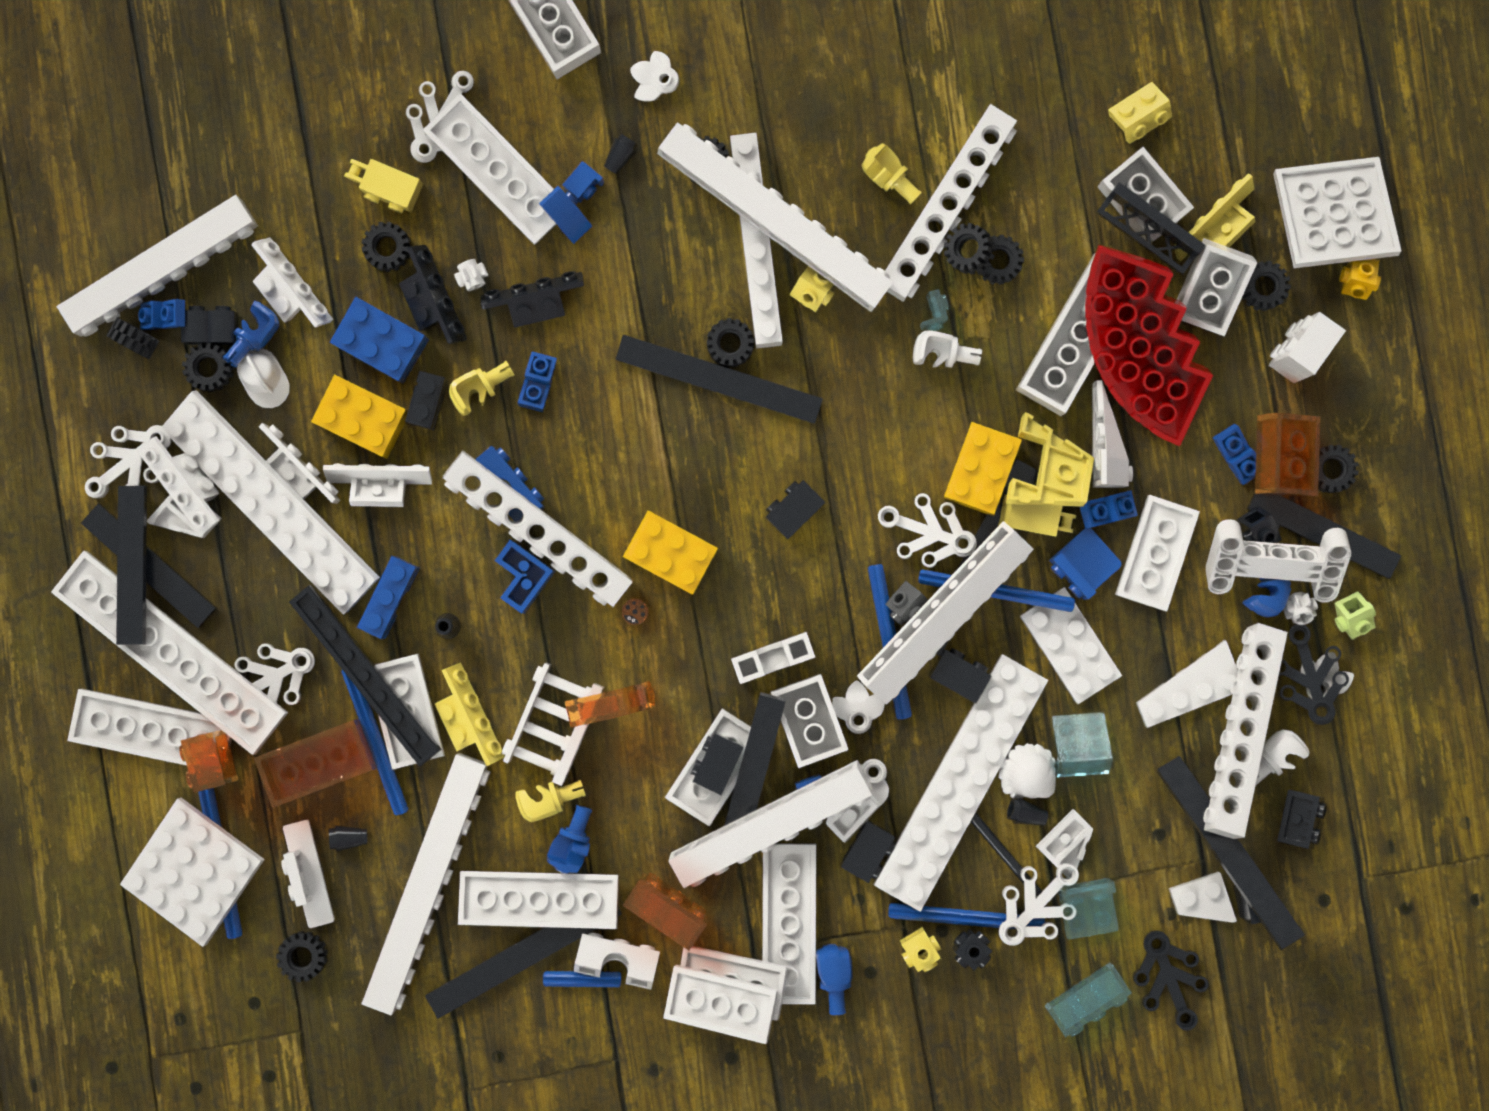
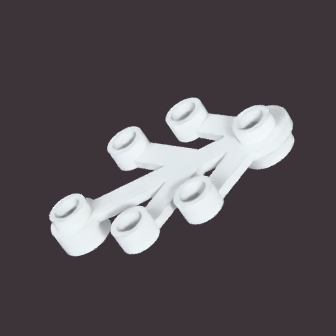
M459 71L452 77L451 84L453 88L439 113L460 93H466L472 88L473 78L470 73ZM459 77H465L468 84L461 86L458 82ZM425 81L420 85L419 93L424 98L429 121L431 122L439 113L434 98L435 86L433 83ZM429 85L432 89L431 94H424L422 87ZM411 104L406 109V116L411 121L415 140L410 148L411 154L418 162L426 163L434 159L436 153L442 150L423 132L420 120L422 116L421 107L417 104ZM411 108H416L419 111L417 117H412L409 114ZM420 145H427L429 152L422 154L419 151Z
M159 425L150 427L146 432L128 430L122 426L114 427L111 431L113 440L117 442L133 440L144 443L136 449L110 447L100 442L94 443L90 448L93 457L99 459L114 457L122 458V460L101 477L88 479L85 484L86 493L93 498H103L109 491V484L129 468L128 484L125 486H139L142 457L138 452L155 434H160V442L167 449L171 443L170 435ZM122 429L124 436L118 439L116 436L117 431ZM98 446L103 447V453L101 455H97L96 448ZM150 468L144 471L143 476L147 482H159L157 477L154 480L149 478V473L152 471ZM96 482L99 485V489L93 492L91 486Z
M924 493L916 496L915 505L922 511L928 525L900 516L897 509L892 506H885L879 511L878 519L882 526L891 528L896 525L924 535L912 542L898 545L897 554L902 559H908L913 552L937 541L949 545L934 553L929 551L923 554L922 564L927 568L934 567L938 561L953 554L967 557L976 549L977 542L975 536L969 531L962 530L955 515V507L950 502L943 503L939 511L940 515L947 519L953 534L942 531L930 506V497ZM920 497H925L928 500L926 506L918 504L917 501ZM950 506L953 510L952 513L945 515L942 512L943 507ZM892 513L894 515L893 521L886 522L884 515ZM961 539H965L969 545L967 548L962 549L958 546V542ZM903 546H907L910 549L909 554L906 556L900 554V548ZM927 555H932L935 558L933 564L925 563L924 559Z
M271 644L260 645L257 650L258 656L262 659L274 658L286 662L280 668L252 662L248 657H239L235 661V669L238 672H251L264 676L252 684L259 690L270 686L267 696L276 703L283 678L292 673L289 690L284 693V701L289 705L300 702L301 693L299 690L303 675L310 672L315 665L313 653L306 648H297L290 653L275 649ZM265 646L269 647L271 651L267 657L262 653V649ZM300 656H304L306 658V664L304 666H301L298 663V658ZM241 660H246L248 663L247 668L244 670L239 666ZM290 692H294L297 696L294 702L288 699Z
M1069 863L1061 864L1056 870V878L1036 898L1035 881L1038 876L1037 871L1033 867L1026 866L1020 873L1024 881L1025 911L1018 918L1016 901L1019 898V891L1011 885L1006 886L1002 891L1003 898L1006 900V920L999 927V936L1005 944L1010 946L1020 944L1025 937L1054 939L1057 936L1058 929L1052 922H1046L1042 926H1026L1033 918L1063 917L1066 920H1071L1076 915V909L1070 903H1063L1061 906L1044 907L1064 885L1070 886L1077 882L1079 873L1076 867ZM1069 869L1071 871L1069 878L1062 877L1063 870ZM1027 870H1032L1034 873L1031 879H1025L1024 874ZM1010 889L1015 890V897L1012 899L1006 897V893ZM1065 907L1072 908V913L1069 916L1063 914ZM1048 926L1054 928V932L1051 935L1045 934V929ZM1010 927H1015L1017 930L1014 936L1007 934Z

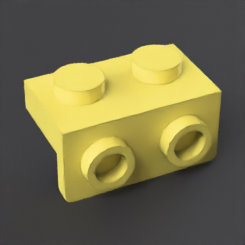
M1153 82L1108 109L1109 116L1124 131L1125 140L1129 144L1144 137L1146 133L1166 123L1172 117L1170 100Z

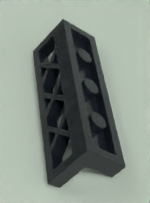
M1120 182L1114 187L1096 212L1180 275L1184 274L1195 257L1206 246ZM1112 199L1122 205V216L1113 217L1105 211ZM1137 217L1141 219L1144 224V231H1132L1129 227L1128 219ZM1160 233L1163 235L1166 247L1156 248L1151 245L1150 234ZM1182 249L1189 255L1182 266L1173 261L1171 250Z

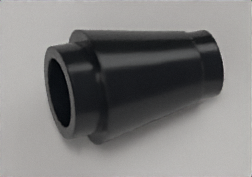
M620 133L618 138H614L604 167L617 174L637 152L635 149L638 144Z
M444 613L435 621V631L443 639H452L460 632L461 624L458 617L454 614ZM443 621H446L449 625L447 631L441 630L443 627L441 623Z
M1021 798L1018 800L1012 799L1007 809V819L1012 820L1013 824L1044 826L1048 819V811Z
M337 825L335 828H329L330 850L336 849L338 852L367 845V829Z

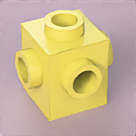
M808 266L799 277L790 296L801 302L805 307L816 312L821 304L827 306L834 295V292L831 291L834 284Z
M923 927L900 940L906 951L902 956L909 968L915 966L918 972L921 970L927 972L938 965L937 961L941 958L937 952L941 950V947L934 936H927ZM920 950H925L924 953L918 954Z

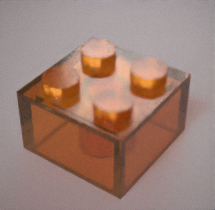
M219 730L180 740L182 745L179 747L180 756L183 762L186 761L188 768L186 780L189 787H193L194 793L238 780L228 737L225 732Z

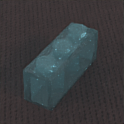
M1109 962L1044 1006L1065 1037L1068 1035L1073 1037L1083 1031V1026L1091 1020L1096 1022L1106 1015L1105 1011L1112 1006L1119 1007L1128 1000L1127 996L1132 993L1116 968Z

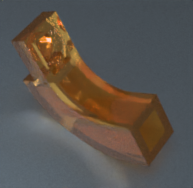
M650 681L565 701L570 727L644 711L656 705L654 701L655 693L651 688Z

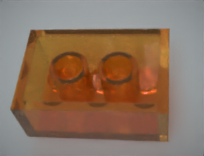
M1278 412L1257 415L1255 494L1288 497L1318 496L1319 416Z
M643 872L625 898L623 906L689 951L708 923V916L705 914L706 910L695 902L692 905L683 899L685 895L672 887L669 890L661 884L663 880L650 872L647 875Z

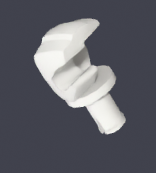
M930 330L923 331L917 336L915 341L913 363L915 365L923 364L926 356L930 352H934L937 354V360L934 362L933 368L938 367L943 362H945L946 367L952 368L956 361L979 365L981 360L979 355L982 354V349L959 346L958 338L953 337V335Z
M1280 730L1264 743L1256 785L1271 772L1280 776L1283 773L1281 768L1294 769L1295 766L1285 760L1288 754L1298 755L1303 759L1309 756L1308 747L1296 733L1289 730Z

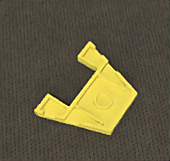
M1025 412L1021 417L1018 437L1043 445L1037 483L1035 486L1013 478L1009 482L1006 503L1083 507L1088 499L1094 457L1069 440L1063 441L1053 434V429L1047 425L1041 426L1032 420L1034 417L1031 414Z

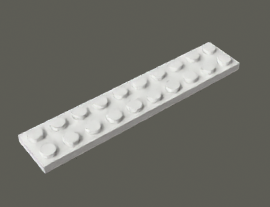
M197 390L192 391L164 423L162 428L170 435V438L186 455L195 458L198 467L343 615L348 613L380 578Z
M83 551L52 590V593L116 644L117 575L88 551ZM146 599V644L117 645L252 755L257 754L288 714L286 710L148 599Z
M1003 654L1000 655L990 673L992 676L977 704L974 703L900 835L895 848L873 884L920 912L1048 682L1044 677Z

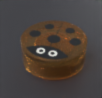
M630 599L622 607V616L629 624H641L648 617V607L640 599Z

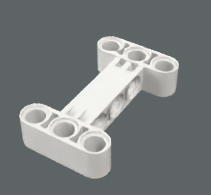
M1224 520L1216 527L1206 564L1208 588L1215 594L1227 593L1233 586L1235 576L1311 582L1313 594L1317 601H1333L1338 596L1351 557L1347 533L1341 528L1329 529L1324 533L1319 547L1243 541L1240 524L1235 520Z

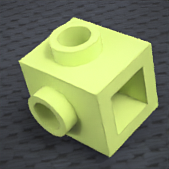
M1358 591L1335 602L1337 613L1335 623L1339 630L1346 632L1351 639L1365 635L1370 630L1376 628L1374 617L1376 616L1375 609Z

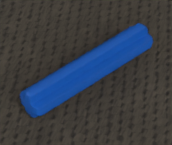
M546 971L543 974V985L545 987H620L621 973L601 972L599 978L574 971Z

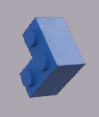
M511 539L495 559V562L516 576L500 598L521 614H525L556 571Z

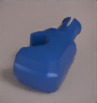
M254 301L250 309L252 316L258 324V329L251 330L247 322L242 320V329L236 328L233 332L237 341L223 356V359L227 363L231 362V366L235 368L249 350L259 352L260 349H263L279 328L278 317L260 302Z
M1259 578L1261 582L1258 583V587L1268 588L1270 596H1251L1244 600L1243 604L1260 616L1266 618L1277 616L1285 609L1291 592V582L1289 580Z
M576 805L570 826L560 828L559 834L549 848L547 862L560 873H577L583 865L585 856L588 855L590 837L584 831L592 813V810Z
M827 944L816 950L818 973L821 979L820 988L828 991L829 1014L843 1015L846 1013L844 991L851 987L852 959L847 948L837 946L836 944Z

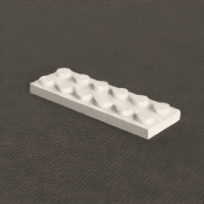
M461 93L423 129V132L534 245L556 225L539 205L554 189Z
M78 689L67 741L223 773L226 769L232 738L198 712L86 689Z
M775 843L776 845L772 849L763 852L762 961L788 966L782 1004H815L816 844Z
M460 871L458 925L617 929L619 875Z

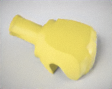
M882 143L871 148L866 153L865 160L862 163L863 171L880 188L886 192L889 189H895L910 205L922 193L905 177V172L908 168L901 165L898 157L887 145Z
M507 361L487 373L485 371L482 372L480 368L473 370L450 384V399L458 412L466 416L472 412L470 401L474 393L479 394V401L483 406L487 393H489L490 397L496 395L493 391L495 389L494 386L511 376L513 377L514 373Z
M581 780L559 788L553 782L548 783L550 790L537 785V790L543 795L540 802H535L531 799L524 789L516 791L515 798L521 815L527 821L535 822L562 812L564 802L586 796L584 789L573 792V790L583 787Z

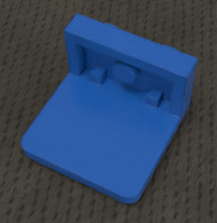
M1084 528L1049 560L1053 565L1051 567L1053 572L1060 579L1064 577L1070 584L1068 588L1078 599L1081 597L1083 599H1090L1096 593L1095 590L1121 567V561L1091 528Z

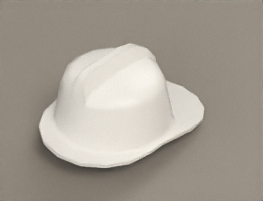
M260 349L259 352L249 350L237 368L241 383L255 404L263 408L280 406L289 394L290 384L286 374L271 352L265 349Z

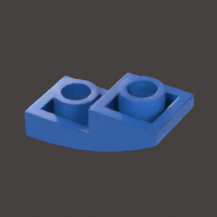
M559 186L539 203L550 219L557 224L573 244L592 227L587 218Z
M173 299L164 302L150 301L141 303V308L138 312V319L141 322L140 330L184 327L185 300Z
M531 352L524 375L525 380L517 402L518 406L539 412L544 411L557 358Z
M1233 424L1212 437L1228 466L1242 485L1265 472L1254 449L1249 447L1238 425Z
M1132 491L1087 501L1083 507H1080L1085 529L1138 516Z

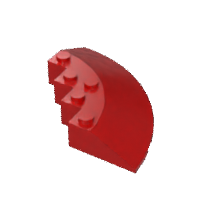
M1098 245L1090 268L1085 299L1086 330L1095 365L1111 394L1133 419L1158 437L1180 447L1213 374L1207 367L1192 362L1200 343L1197 337L1190 332L1178 328L1187 307L1182 301L1164 295L1174 274L1168 267L1151 260Z

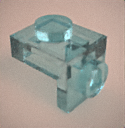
M937 289L927 294L933 319L921 322V330L937 331L944 328L943 323H946L948 320L946 310L949 309L945 294L940 295V291Z

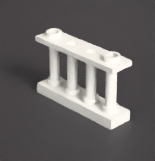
M544 663L543 667L538 666L534 674L533 681L536 684L513 739H507L502 754L505 755L503 761L509 763L512 757L516 756L551 771L550 774L554 775L552 782L562 786L565 783L605 687L594 683L592 688L588 686L583 688L548 673L551 664ZM547 683L582 698L581 701L585 702L582 712L576 711L575 713L539 698L538 696L543 684ZM536 707L571 722V725L575 727L572 735L564 737L528 722L533 708ZM523 731L560 746V750L565 751L561 761L557 759L553 761L519 747L518 743Z

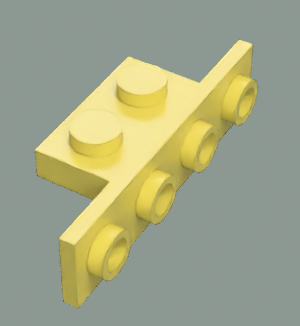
M1247 174L1242 180H1238L1233 185L1231 191L1224 198L1218 199L1213 205L1212 210L1206 216H1201L1188 233L1201 242L1205 238L1230 247L1255 223V217L1239 205L1255 189L1253 176ZM1175 249L1176 257L1181 262L1188 254L1182 249Z
M461 662L442 670L453 695L435 703V706L456 751L476 743L486 766L505 758L504 754H502L501 745L497 741L490 722L481 707L479 698L475 694Z

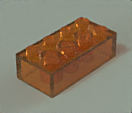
M359 719L254 758L272 808L377 768Z

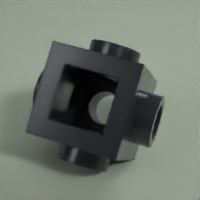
M1259 506L1236 519L1241 526L1243 541L1277 543L1282 540L1278 531L1280 525L1276 518Z
M969 928L966 933L964 931L961 932L953 942L955 945L952 949L957 954L954 959L965 969L968 966L974 971L978 966L983 968L991 959L989 954L992 950L988 946L991 941L980 931L975 934ZM971 948H978V951L973 956L969 955Z

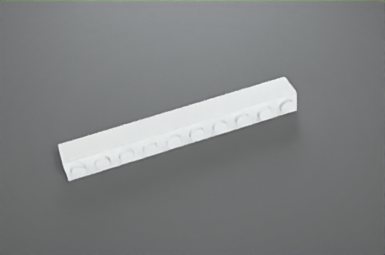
M678 122L659 146L657 152L659 156L871 312L893 283L889 280L890 276L887 272L878 267L877 269L873 268L868 264L869 260L859 252L854 254L846 248L847 243L838 236L832 237L825 232L826 228L816 220L811 222L803 216L805 213L794 204L788 205L782 200L783 196L773 188L769 190L760 184L762 181L751 172L747 174L739 168L740 164L730 156L725 158L718 153L719 149L708 140L703 142L696 136L697 132L686 124L682 126Z
M462 753L455 755L362 1005L388 1015H392L396 1009L401 1010L406 995L403 994L406 984H411L416 971L412 969L415 959L420 960L425 945L421 944L424 934L429 935L434 924V920L430 919L433 910H439L444 895L440 894L443 884L448 885L453 870L449 869L452 860L457 861L462 850V845H459L461 836H466L472 823V821L468 820L471 810L476 811L481 799V796L477 795L481 785L485 786L488 781L490 771L487 770L488 766H486L485 762Z

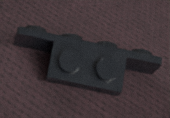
M426 245L409 247L408 252L417 273L400 282L399 285L419 331L427 330L439 323L449 344L466 341L467 337L464 327L459 321L453 301L449 298L445 289L443 278L436 268L432 253Z
M569 271L563 273L561 277L552 279L550 277H543L536 280L535 283L527 285L518 283L506 290L492 289L480 296L482 309H488L508 304L514 328L565 316L560 291L584 286L582 272Z

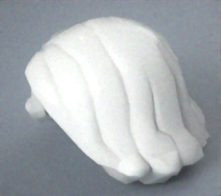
M1028 743L1025 746L1017 745L1015 749L1009 750L999 770L998 778L1001 779L1003 792L1010 794L1011 798L1022 799L1023 797L1031 799L1050 797L1054 793L1056 786V769L1054 767L1056 761L1052 757L1050 750L1044 749L1039 744L1034 746Z

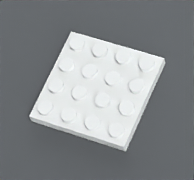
M1379 157L1275 169L1273 175L1294 268L1399 256L1401 247Z
M178 798L120 885L203 947L213 937L265 859L183 798Z

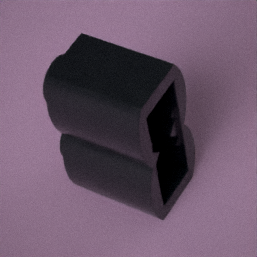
M189 306V310H185V326L181 327V342L185 345H197L200 343L234 345L237 339L233 332L238 328V313L231 311L229 306H215L213 311H205L203 306Z

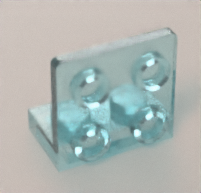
M1088 713L1053 716L1052 724L1058 755L1055 767L1056 776L1109 774L1113 758L1105 714Z
M1110 878L1070 886L1065 885L1058 891L1060 906L1063 903H1067L1068 905H1073L1076 909V915L1073 919L1066 920L1063 918L1067 939L1118 931L1112 893L1116 892L1114 881ZM1065 907L1063 914L1069 916L1072 913V908Z

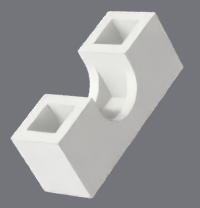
M807 632L731 658L738 680L742 684L776 670L815 658Z
M597 933L582 934L574 972L600 978L602 967L609 961L617 960L622 962L627 968L628 973L625 984L651 990L660 954L659 951H655V948L649 945H640V947L629 945V942L623 939H614V941L603 939L604 937Z

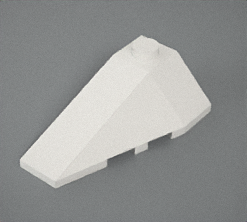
M1097 380L1092 383L1093 488H1124L1129 486V482H1132L1133 468L1129 466V459L1102 380Z

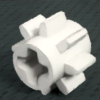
M470 259L457 266L459 272L454 274L460 288L465 286L467 291H472L486 284L483 278L487 277L488 273L482 262L477 264L475 259Z
M1296 592L1289 596L1284 613L1286 619H1292L1294 624L1305 625L1310 623L1314 616H1317L1315 610L1318 609L1315 598H1310L1308 593Z

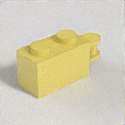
M351 159V168L348 173H345L344 177L360 184L359 189L365 193L364 198L377 204L380 200L389 203L388 208L401 214L404 210L412 212L423 186L420 179L373 159L370 160L368 165ZM361 169L365 170L363 178L358 177Z
M1004 494L998 525L1004 521L1013 529L1055 537L1058 530L1073 533L1071 525L1073 518L1076 519V515L1061 512L1062 506L1007 504V495ZM1060 516H1062L1061 526H1059Z

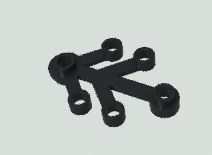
M1296 624L1289 631V640L1292 644L1297 645L1305 674L1290 667L1282 659L1281 663L1286 666V670L1279 672V676L1284 675L1308 688L1312 700L1297 693L1292 685H1284L1280 690V697L1285 701H1293L1307 709L1309 717L1314 723L1326 725L1334 719L1336 714L1333 702L1340 690L1349 682V677L1345 672H1336L1332 677L1333 684L1323 698L1320 686L1334 662L1340 659L1341 650L1337 646L1328 647L1325 651V658L1316 672L1307 643L1311 636L1310 630L1306 625ZM1301 631L1305 637L1302 640H1297L1294 637V633ZM1329 650H1336L1338 657L1331 659L1328 656ZM1337 675H1343L1346 682L1338 684L1335 678ZM1290 688L1293 691V696L1290 698L1285 697L1283 690ZM1324 707L1327 710L1326 716H1319L1316 712L1317 708Z
M1151 931L1143 940V947L1147 953L1140 969L1134 971L1132 975L1133 981L1138 986H1146L1150 981L1149 972L1156 959L1160 970L1149 994L1142 998V1005L1148 1011H1155L1159 1007V998L1166 984L1177 1011L1174 1016L1175 1023L1182 1030H1192L1197 1025L1198 1018L1194 1011L1187 1008L1177 980L1192 986L1197 992L1206 991L1209 983L1202 975L1194 976L1170 965L1167 955L1182 960L1187 967H1195L1199 963V957L1192 950L1184 951L1171 945L1168 936L1162 931ZM1155 939L1160 940L1158 948L1152 947V941ZM1190 954L1194 955V961L1187 963L1186 957ZM1140 973L1145 974L1143 982L1137 981V976ZM1199 979L1204 981V985L1201 988H1197L1195 985ZM1149 998L1155 999V1004L1152 1007L1146 1005ZM1187 1013L1189 1015L1188 1021L1181 1022V1015Z

